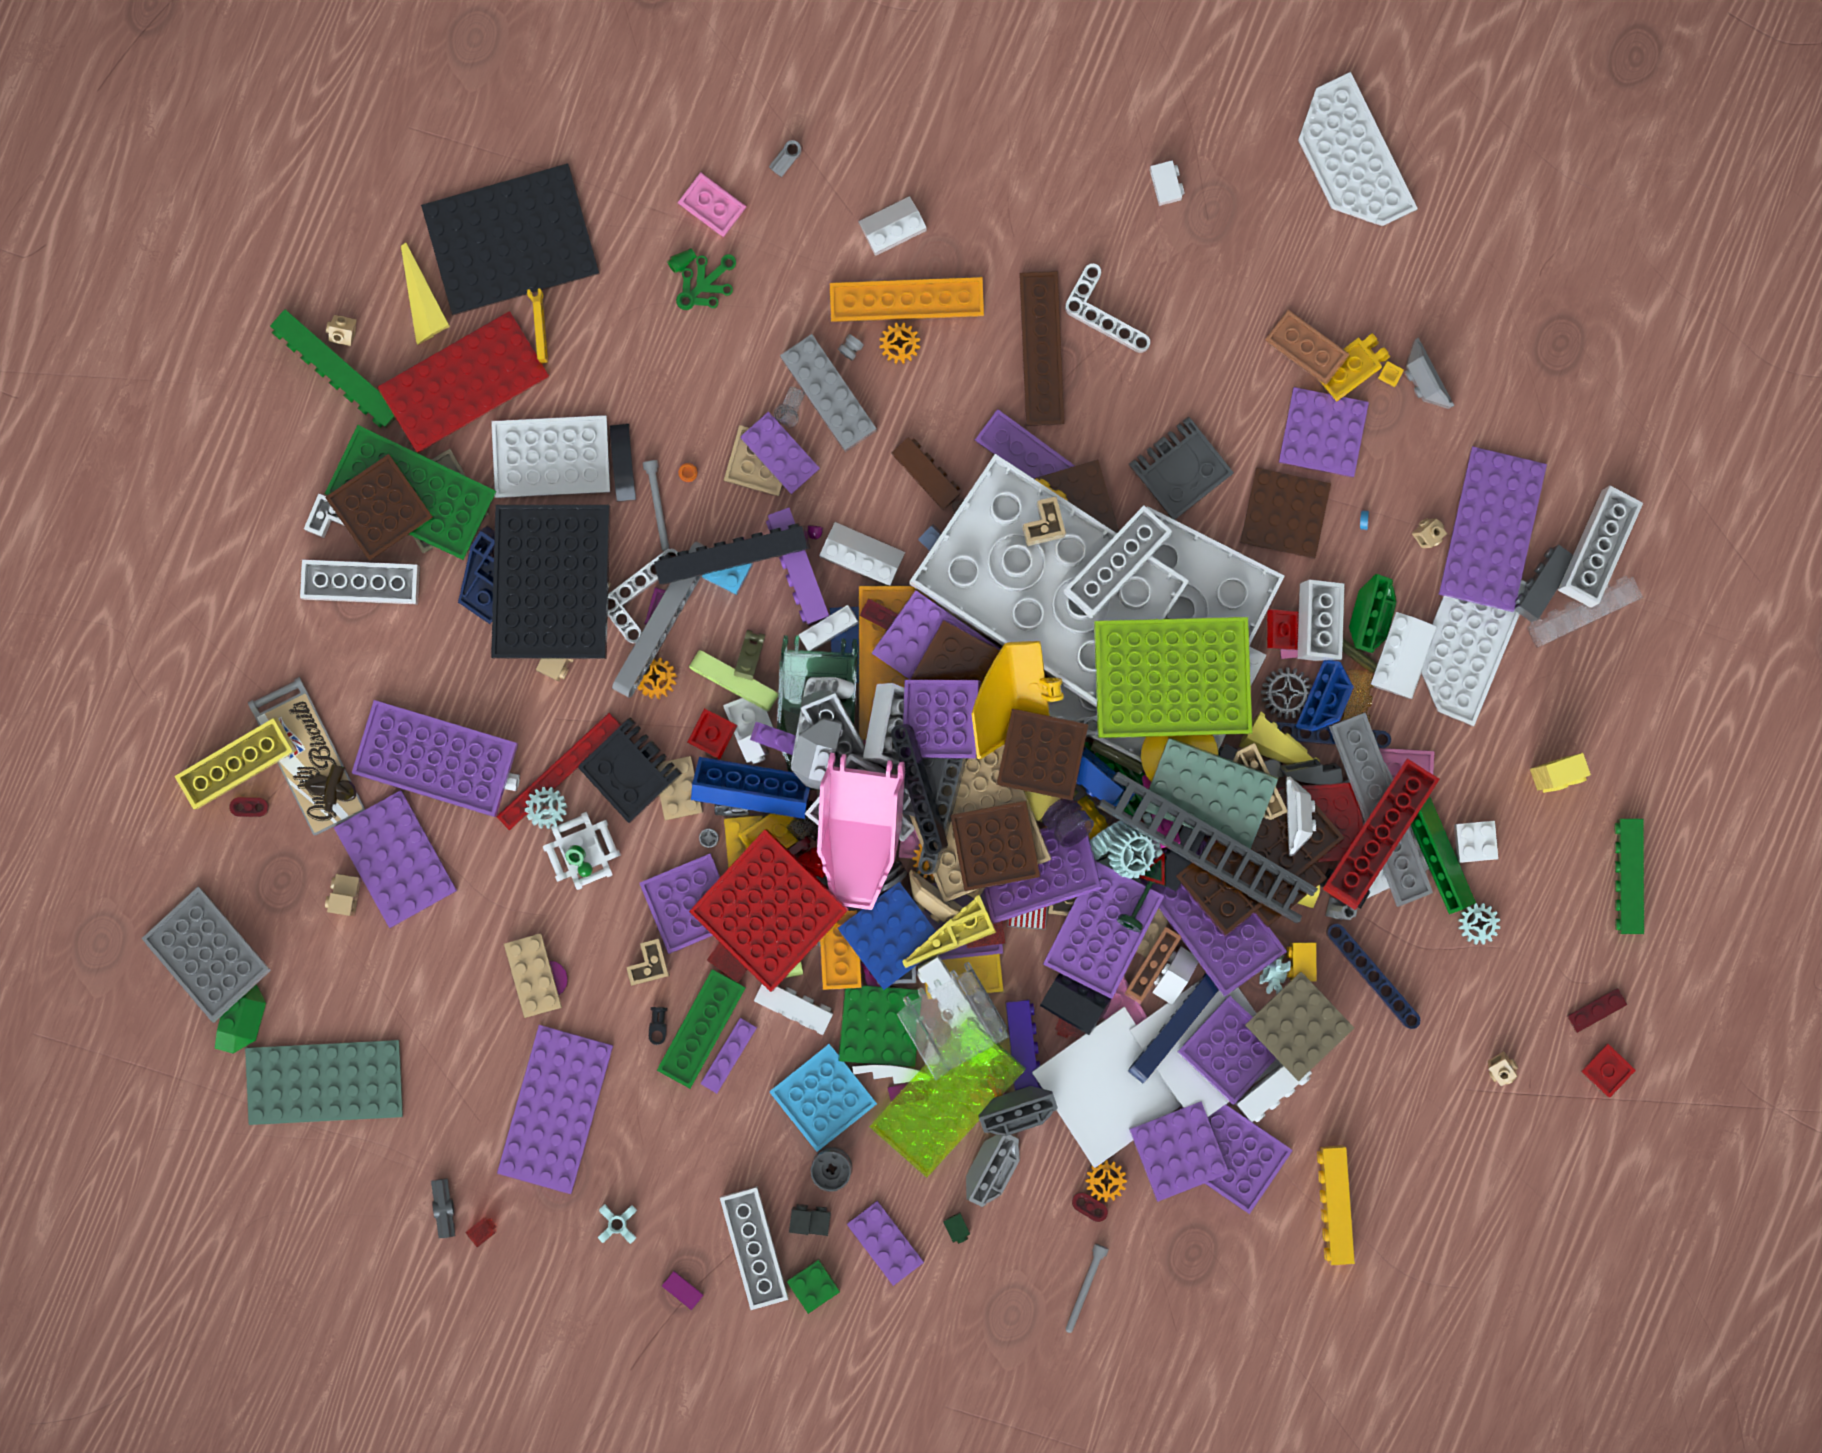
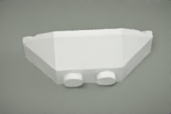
M1287 777L1286 798L1289 856H1294L1312 837L1313 831H1316V820H1312V812H1315V801H1311V795L1293 778Z

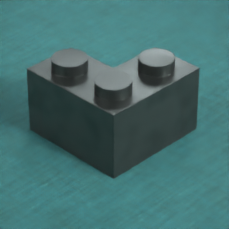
M797 1204L796 1207L792 1208L789 1233L828 1236L831 1212L827 1211L826 1207L816 1206V1210L808 1209V1205Z

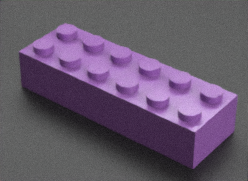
M790 508L768 515L769 520L766 521L769 530L781 528V531L789 529V525L795 524ZM806 551L779 557L783 569H788L789 574L786 575L789 586H794L796 592L792 594L796 605L800 604L802 607L799 613L803 623L807 622L808 626L829 617Z

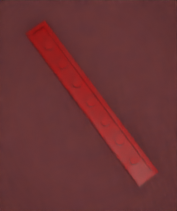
M608 713L496 817L510 831L528 814L525 808L529 806L525 802L531 801L530 794L536 795V789L542 792V787H545L547 791H549L550 787L556 789L621 724Z

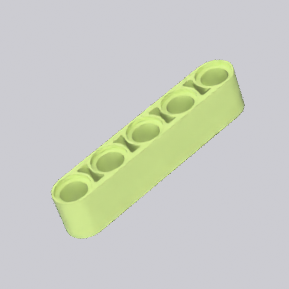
M698 650L689 665V668L766 711H770L779 696L777 692L754 679L749 680L734 676V668L701 650Z

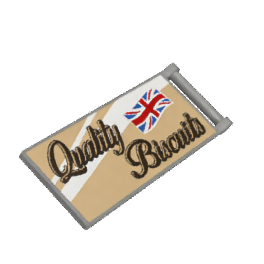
M300 677L294 679V682L256 701L251 700L248 702L259 726L272 718H278L297 750L277 763L313 835L316 836L365 810L357 793L356 798L352 801L343 802L337 799L336 805L333 804L332 811L324 810L326 803L323 802L324 795H314L304 787V783L312 776L321 774L328 777L332 764L342 767L344 765ZM297 688L300 690V694L261 713L259 712V707ZM344 769L341 781L348 780L352 782L346 769Z

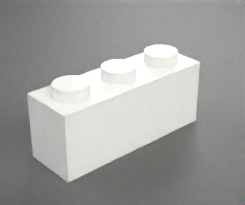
M847 605L800 633L799 637L806 649L812 652L852 628L859 621L851 607Z

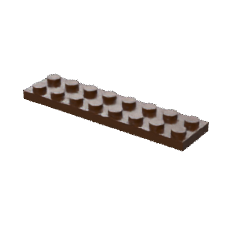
M1058 271L1019 273L1026 426L1062 425L1065 422Z

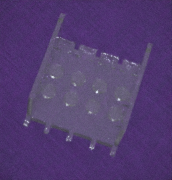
M969 962L964 964L966 972L958 976L952 970L950 972L952 980L943 985L938 979L934 980L936 988L932 991L925 993L922 988L918 989L920 997L911 1002L909 997L905 996L903 1001L906 1006L897 1013L936 1081L949 1070L960 1065L961 1060L963 1062L977 1055V1051L981 1053L992 1047L993 1042L997 1047L1010 1037L1006 1031L1008 1029Z

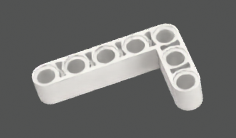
M1097 264L1087 265L1066 302L1065 310L1067 314L1138 353L1147 351L1150 339L1146 334L1087 303L1101 275V269ZM1095 269L1098 275L1095 278H1091L1087 275V271ZM1079 286H1086L1089 292L1085 295L1078 292ZM1076 302L1079 305V309L1071 311L1069 304ZM1092 311L1096 314V318L1090 321L1086 318L1085 314ZM1104 321H1111L1113 327L1110 330L1103 328L1102 323ZM1121 330H1127L1130 336L1127 339L1121 338L1119 335ZM1138 339L1146 341L1144 348H1139L1136 345Z
M675 549L665 550L608 594V600L612 599L616 603L613 609H608V616L625 639L632 644H636L642 631L623 606L658 580V576L651 573V568L655 565L654 562L660 561L659 557L669 553H675L678 556V552ZM639 576H644L646 578L645 585L637 586L636 579ZM623 588L631 590L629 597H621L620 592ZM624 614L627 616V622L620 625L617 623V617ZM631 630L639 632L636 640L629 639L628 634Z
M836 677L809 678L805 685L803 697L822 690L835 691L839 699H848L854 692V684ZM802 710L799 716L791 766L799 734L810 727Z

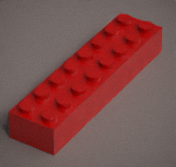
M1407 758L1323 887V890L1356 910L1440 779Z

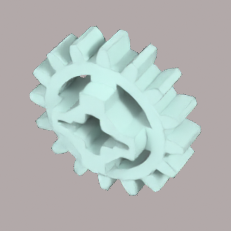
M542 787V792L536 789V795H529L531 801L525 802L529 806L525 808V811L530 813L527 815V818L532 820L534 826L538 823L541 829L544 825H546L547 829H550V824L556 827V821H563L561 815L567 814L563 810L567 808V804L562 803L565 801L564 796H560L561 793L558 790L554 793L552 787H550L549 791ZM556 802H558V811L555 810ZM535 805H537V810L535 811L536 814L534 813ZM544 806H546V807L549 806V807H550L548 810H547V809H544V810H543V807H544Z
M1477 903L1473 904V909L1467 907V913L1461 912L1464 918L1458 919L1459 922H1462V926H1459L1458 929L1464 930L1461 935H1467L1468 942L1474 939V944L1476 945L1479 940L1482 944H1485V939L1491 942V935H1498L1495 929H1500V926L1496 925V922H1499L1500 919L1494 917L1497 911L1490 912L1491 906L1485 909L1484 903H1481L1480 908H1478ZM1481 911L1487 913L1490 918L1486 919L1483 917ZM1473 913L1472 920L1467 923L1468 917ZM1478 919L1487 922L1481 925V929L1471 925L1477 923ZM1492 925L1491 930L1486 934L1485 930L1488 926ZM1473 929L1476 931L1478 937L1472 935L1469 930Z

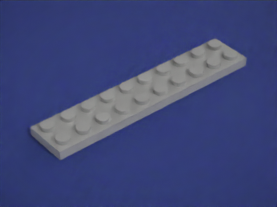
M1362 713L1331 725L1329 728L1366 823L1390 786L1391 779L1367 715ZM1408 828L1382 868L1397 907L1433 893Z

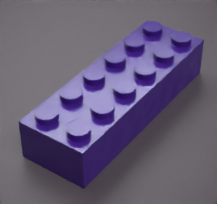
M1028 999L1005 1002L1015 1091L1028 1086L1042 1089L1032 1073L1040 1067V1062L1035 1059V1054H1039L1038 1043L1033 1040V1035L1037 1034L1036 1024L1031 1021V1015H1035L1034 1005Z

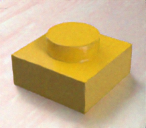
M1387 361L1378 379L1395 388L1404 369Z

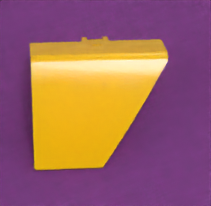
M1040 641L1005 643L988 670L971 713L977 759L986 757L1005 744L1012 709L1050 716L1048 701L1054 702L1064 699V694L1061 693L1062 679L1045 678Z

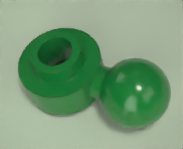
M578 845L570 846L565 854L566 860L572 865H578L577 871L580 876L588 877L592 874V865L584 862L586 857L585 850Z

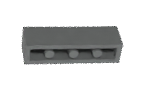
M1560 545L1553 548L1550 547L1544 554L1545 560L1537 565L1534 570L1536 574L1525 584L1526 590L1515 600V611L1530 622L1538 620L1559 588L1573 557V554Z

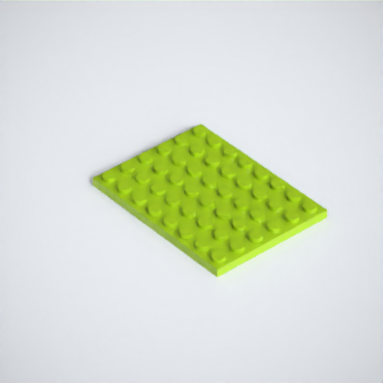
M1248 617L1094 621L1098 738L1252 734Z

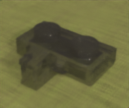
M809 801L807 810L814 803L813 801ZM805 816V819L794 817L786 827L798 841L803 840L805 836L811 837L814 841L818 840V825L808 816Z

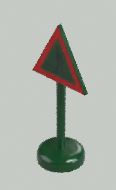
M1165 853L1154 861L1155 864L1149 866L1151 871L1145 870V875H1139V879L1149 882L1132 915L1120 914L1117 918V922L1129 930L1141 932L1143 925L1135 918L1153 883L1166 887Z

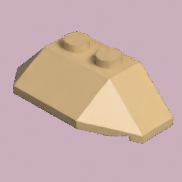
M1255 743L1236 752L1234 762L1270 775ZM1276 786L1263 816L1269 820L1288 812Z
M912 869L910 870L909 876L913 900L916 901V905L921 911L927 909L931 912L930 917L938 923L940 921L948 922L961 911L963 907L953 900L944 903L939 889Z

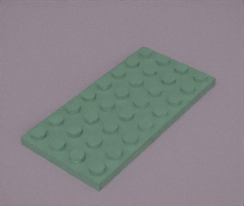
M400 1040L245 1048L249 1125L403 1117Z

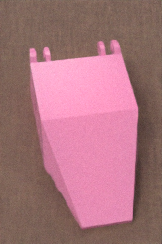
M830 753L827 770L820 784L817 853L823 864V872L826 873L829 890L847 907L872 910L895 860L902 829L905 765L904 762H899L898 775L891 774L893 768L891 760L887 762L886 773L845 768L847 757L846 754H842L840 767H835V753Z

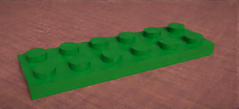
M712 969L657 1071L691 1089L746 987Z

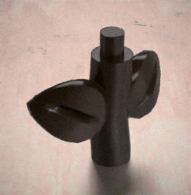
M332 764L328 777L319 774L312 776L304 783L306 790L317 796L324 795L323 802H326L324 807L326 811H332L333 804L336 805L337 799L348 802L356 798L357 792L354 784L348 780L341 781L345 767Z

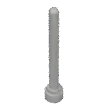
M658 460L643 462V468L646 470V474L649 475L662 551L669 549L656 476L657 468H659Z
M1094 1244L1092 1249L1094 1257L1067 1323L1066 1331L1068 1333L1073 1331L1099 1263L1104 1256H1107L1109 1251L1108 1248L1099 1244Z

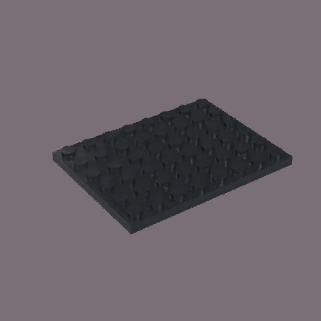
M568 163L421 205L453 316L527 295L528 289L535 293L538 292L539 288L542 291L600 274Z
M610 505L495 506L492 659H607Z

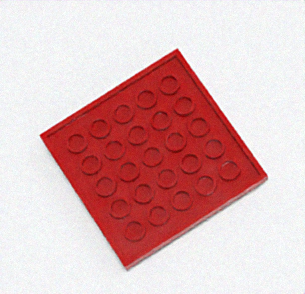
M764 829L689 912L770 992H773L849 909L768 829Z

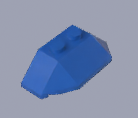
M1323 660L1296 724L1297 728L1315 731L1340 721L1354 688L1341 662Z

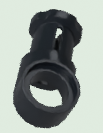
M651 1007L652 1020L649 1023L648 1036L652 1044L660 1045L666 1039L667 1024H665V1014L668 1008ZM660 1031L663 1034L660 1042L653 1041V1032Z

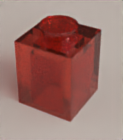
M484 1217L465 1233L475 1246L479 1247L497 1232L495 1230L497 1226L490 1218L487 1220Z

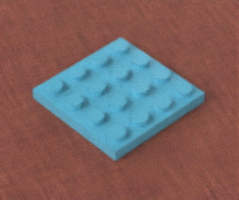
M830 1044L769 1091L816 1152L877 1105L876 1101L845 1062L838 1061L839 1055Z

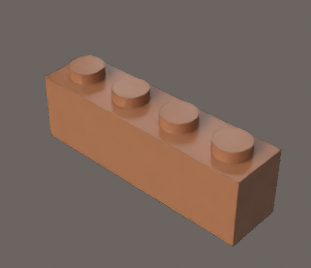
M1167 927L1164 928L1124 995L1139 1004L1142 1003L1181 939L1179 934Z

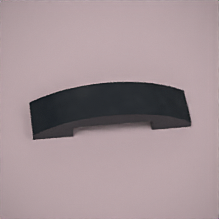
M629 424L610 425L617 502L636 500Z

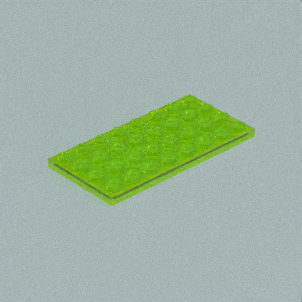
M967 1017L869 1127L927 1178L979 1121L978 1115L993 1098L1003 1095L1026 1068Z

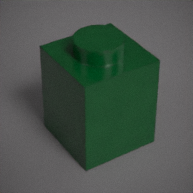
M960 1212L943 1220L953 1243L957 1241L959 1244L968 1240L967 1236L970 1235V1232Z

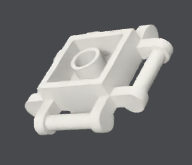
M587 812L581 813V816L556 827L554 825L551 826L556 841L544 845L543 849L547 851L557 875L555 876L557 882L572 877L576 889L579 890L583 888V885L605 876L608 878L613 875L607 861L621 856V854L616 849L610 835L607 820L592 825ZM585 823L587 828L562 838L561 832ZM600 829L610 852L608 855H605L595 832ZM578 845L586 852L584 862L590 863L592 867L602 864L603 869L592 873L588 877L579 879L577 875L578 865L570 864L566 860L565 854L570 846ZM559 846L569 871L563 872L554 850L555 847Z

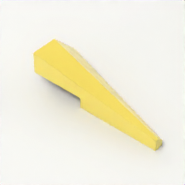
M404 243L401 246L415 338L416 343L419 345L434 337L433 335L449 328L450 325L407 243Z
M1260 712L1253 720L1252 734H1243L1239 747L1244 748L1255 743L1260 755L1287 765L1314 759L1320 762L1318 758H1312L1308 755L1307 749L1288 733L1284 734L1277 729L1278 725L1275 722L1270 723L1265 718L1263 712Z
M980 895L976 896L972 902L962 908L957 915L946 922L925 943L915 949L909 957L902 961L904 967L907 968L996 933Z

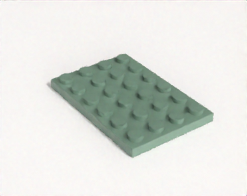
M1169 737L1149 790L1251 849L1278 777ZM1149 803L1145 811L1156 815L1159 807ZM1167 812L1164 816L1165 819L1173 822L1176 817ZM1185 822L1182 823V825L1193 829V827Z

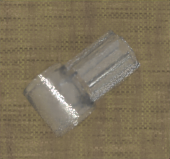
M790 387L783 404L775 409L774 418L787 428L794 427L799 420L797 411L805 392L795 387Z

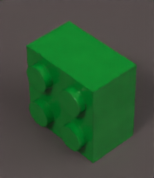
M817 1259L787 1280L788 1285L808 1314L840 1293L839 1287L820 1259Z

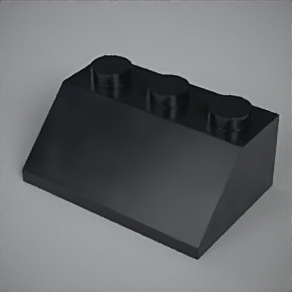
M1059 973L1040 1006L1087 1035H1090L1107 1012L1112 999Z

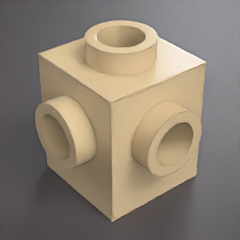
M334 315L332 321L328 322L326 327V333H329L328 341L351 346L356 332V319Z
M1428 518L1422 520L1418 524L1419 527L1412 532L1421 548L1437 546L1447 534L1441 521Z
M1504 1051L1488 1060L1489 1074L1494 1082L1498 1081L1500 1086L1510 1084L1516 1079V1069H1518V1066L1513 1059L1508 1058Z

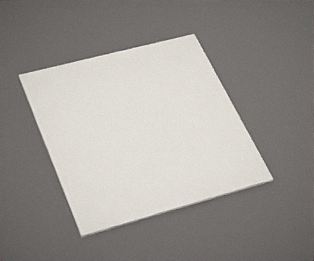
M1199 981L1181 993L1172 1005L1167 1003L1129 1030L1144 1052L1152 1039L1158 1036L1161 1028L1170 1021L1171 1016L1176 1013L1175 1011L1182 1006L1183 1001L1188 998L1187 996L1195 990V986L1199 984ZM1236 988L1225 997L1219 990L1156 1068L1183 1108L1202 1101L1207 1117L1229 1101L1177 1051L1229 995L1252 1017L1256 1014L1239 988ZM1276 1059L1254 1083L1277 1068L1281 1063Z
M1125 1007L1097 1025L1090 1035H1083L1032 1072L1042 1089L1053 1092L1058 1107L1057 1112L1094 1168L1133 1141L1129 1129L1169 1114L1182 1106L1157 1069L1154 1070L1143 1084L1128 1072V1069L1143 1052V1049L1129 1031L1136 1024Z

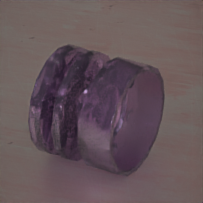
M1074 797L1073 801L1062 798L1056 801L1042 817L1043 824L1048 827L1051 833H1054V837L1064 848L1079 843L1090 833L1094 826V821L1082 810L1081 805L1077 803Z

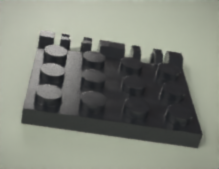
M631 717L578 766L580 771L628 823H631L682 775L681 771L675 768L667 777L664 776L675 766L672 762L667 764L661 772L657 769V766L667 756L662 754L653 763L651 762L661 751L652 740L641 750L639 749L649 739L647 734L643 735L636 743L631 740L640 732L641 728L639 726H636L627 735L625 734L636 724Z

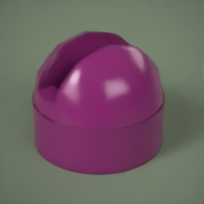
M808 525L807 533L809 538L819 539L822 536L823 527Z

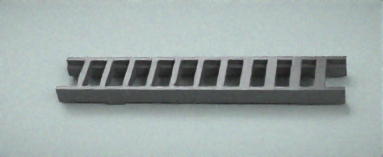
M1120 772L1115 773L1112 780L1126 789L1116 807L1101 799L1097 805L1098 808L1293 922L1299 923L1301 921L1302 915L1289 908L1290 904H1293L1298 894V889L1309 896H1313L1318 888ZM1134 793L1142 797V800L1132 817L1123 810ZM1149 803H1152L1159 807L1150 826L1141 822L1140 819ZM1167 812L1176 817L1165 836L1158 832L1157 829ZM1183 822L1193 827L1184 846L1173 841ZM1199 831L1210 837L1200 856L1189 850ZM1215 841L1226 846L1217 866L1206 860ZM1231 851L1243 856L1234 875L1222 869ZM1249 860L1260 866L1250 885L1239 879ZM1265 870L1276 876L1267 894L1255 889ZM1281 880L1293 886L1283 904L1272 898Z

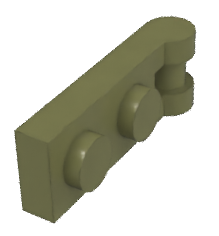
M747 630L734 676L753 680L765 640V634L760 633L758 635L752 633L753 631ZM750 640L757 642V645L751 644Z

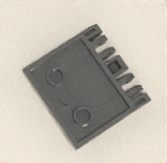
M1190 417L1182 421L1191 432L1190 435L1181 424L1177 425L1178 431L1185 437L1184 440L1180 442L1173 432L1167 433L1176 445L1174 448L1164 436L1153 444L1162 456L1161 458L1150 447L1147 449V453L1153 458L1155 463L1150 466L1142 455L1137 457L1146 470H1143L1135 459L1129 463L1134 473L1174 520L1234 474Z

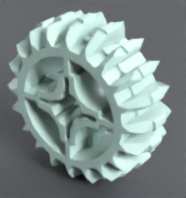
M1118 821L1093 837L1090 843L1095 861L1102 860L1111 854L1108 848L1113 846L1111 841L1116 840L1115 835H1120L1121 830H1126L1127 827L1131 826Z
M1127 827L1126 830H1121L1120 835H1115L1116 840L1111 841L1113 846L1108 848L1111 854L1107 856L1111 860L1109 864L1113 867L1112 869L1120 876L1128 879L1133 877L1139 878V875H1145V870L1151 871L1149 866L1155 864L1153 858L1158 857L1154 853L1158 850L1154 846L1156 841L1132 827Z

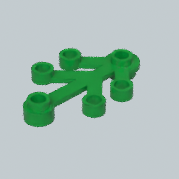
M730 254L723 256L721 265L706 278L705 267L708 264V260L703 255L698 256L696 259V264L698 265L697 285L691 291L690 280L693 278V271L690 268H685L682 271L683 292L679 293L676 298V303L680 309L690 310L694 305L709 306L711 309L718 307L719 301L716 297L712 296L709 299L697 298L701 292L723 293L725 296H730L733 293V288L730 284L710 285L726 270L730 271L736 267V259ZM701 258L705 259V264L703 265L698 263ZM731 260L733 263L731 266H726L725 262ZM686 271L691 272V276L688 278L684 276ZM730 287L731 291L729 293H725L724 288ZM689 298L690 301L688 304H683L682 300ZM712 299L716 300L717 302L714 306H711L709 304L710 300Z

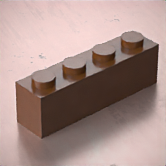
M908 437L891 454L937 505L944 510L960 496L958 492L960 488L954 481L949 482L946 479L947 473L941 467H935L933 464L934 459L928 453L924 454L920 450L922 446L915 439L911 440Z

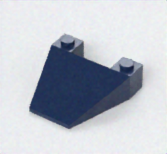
M486 526L480 530L470 547L458 603L490 624L493 611L495 531Z

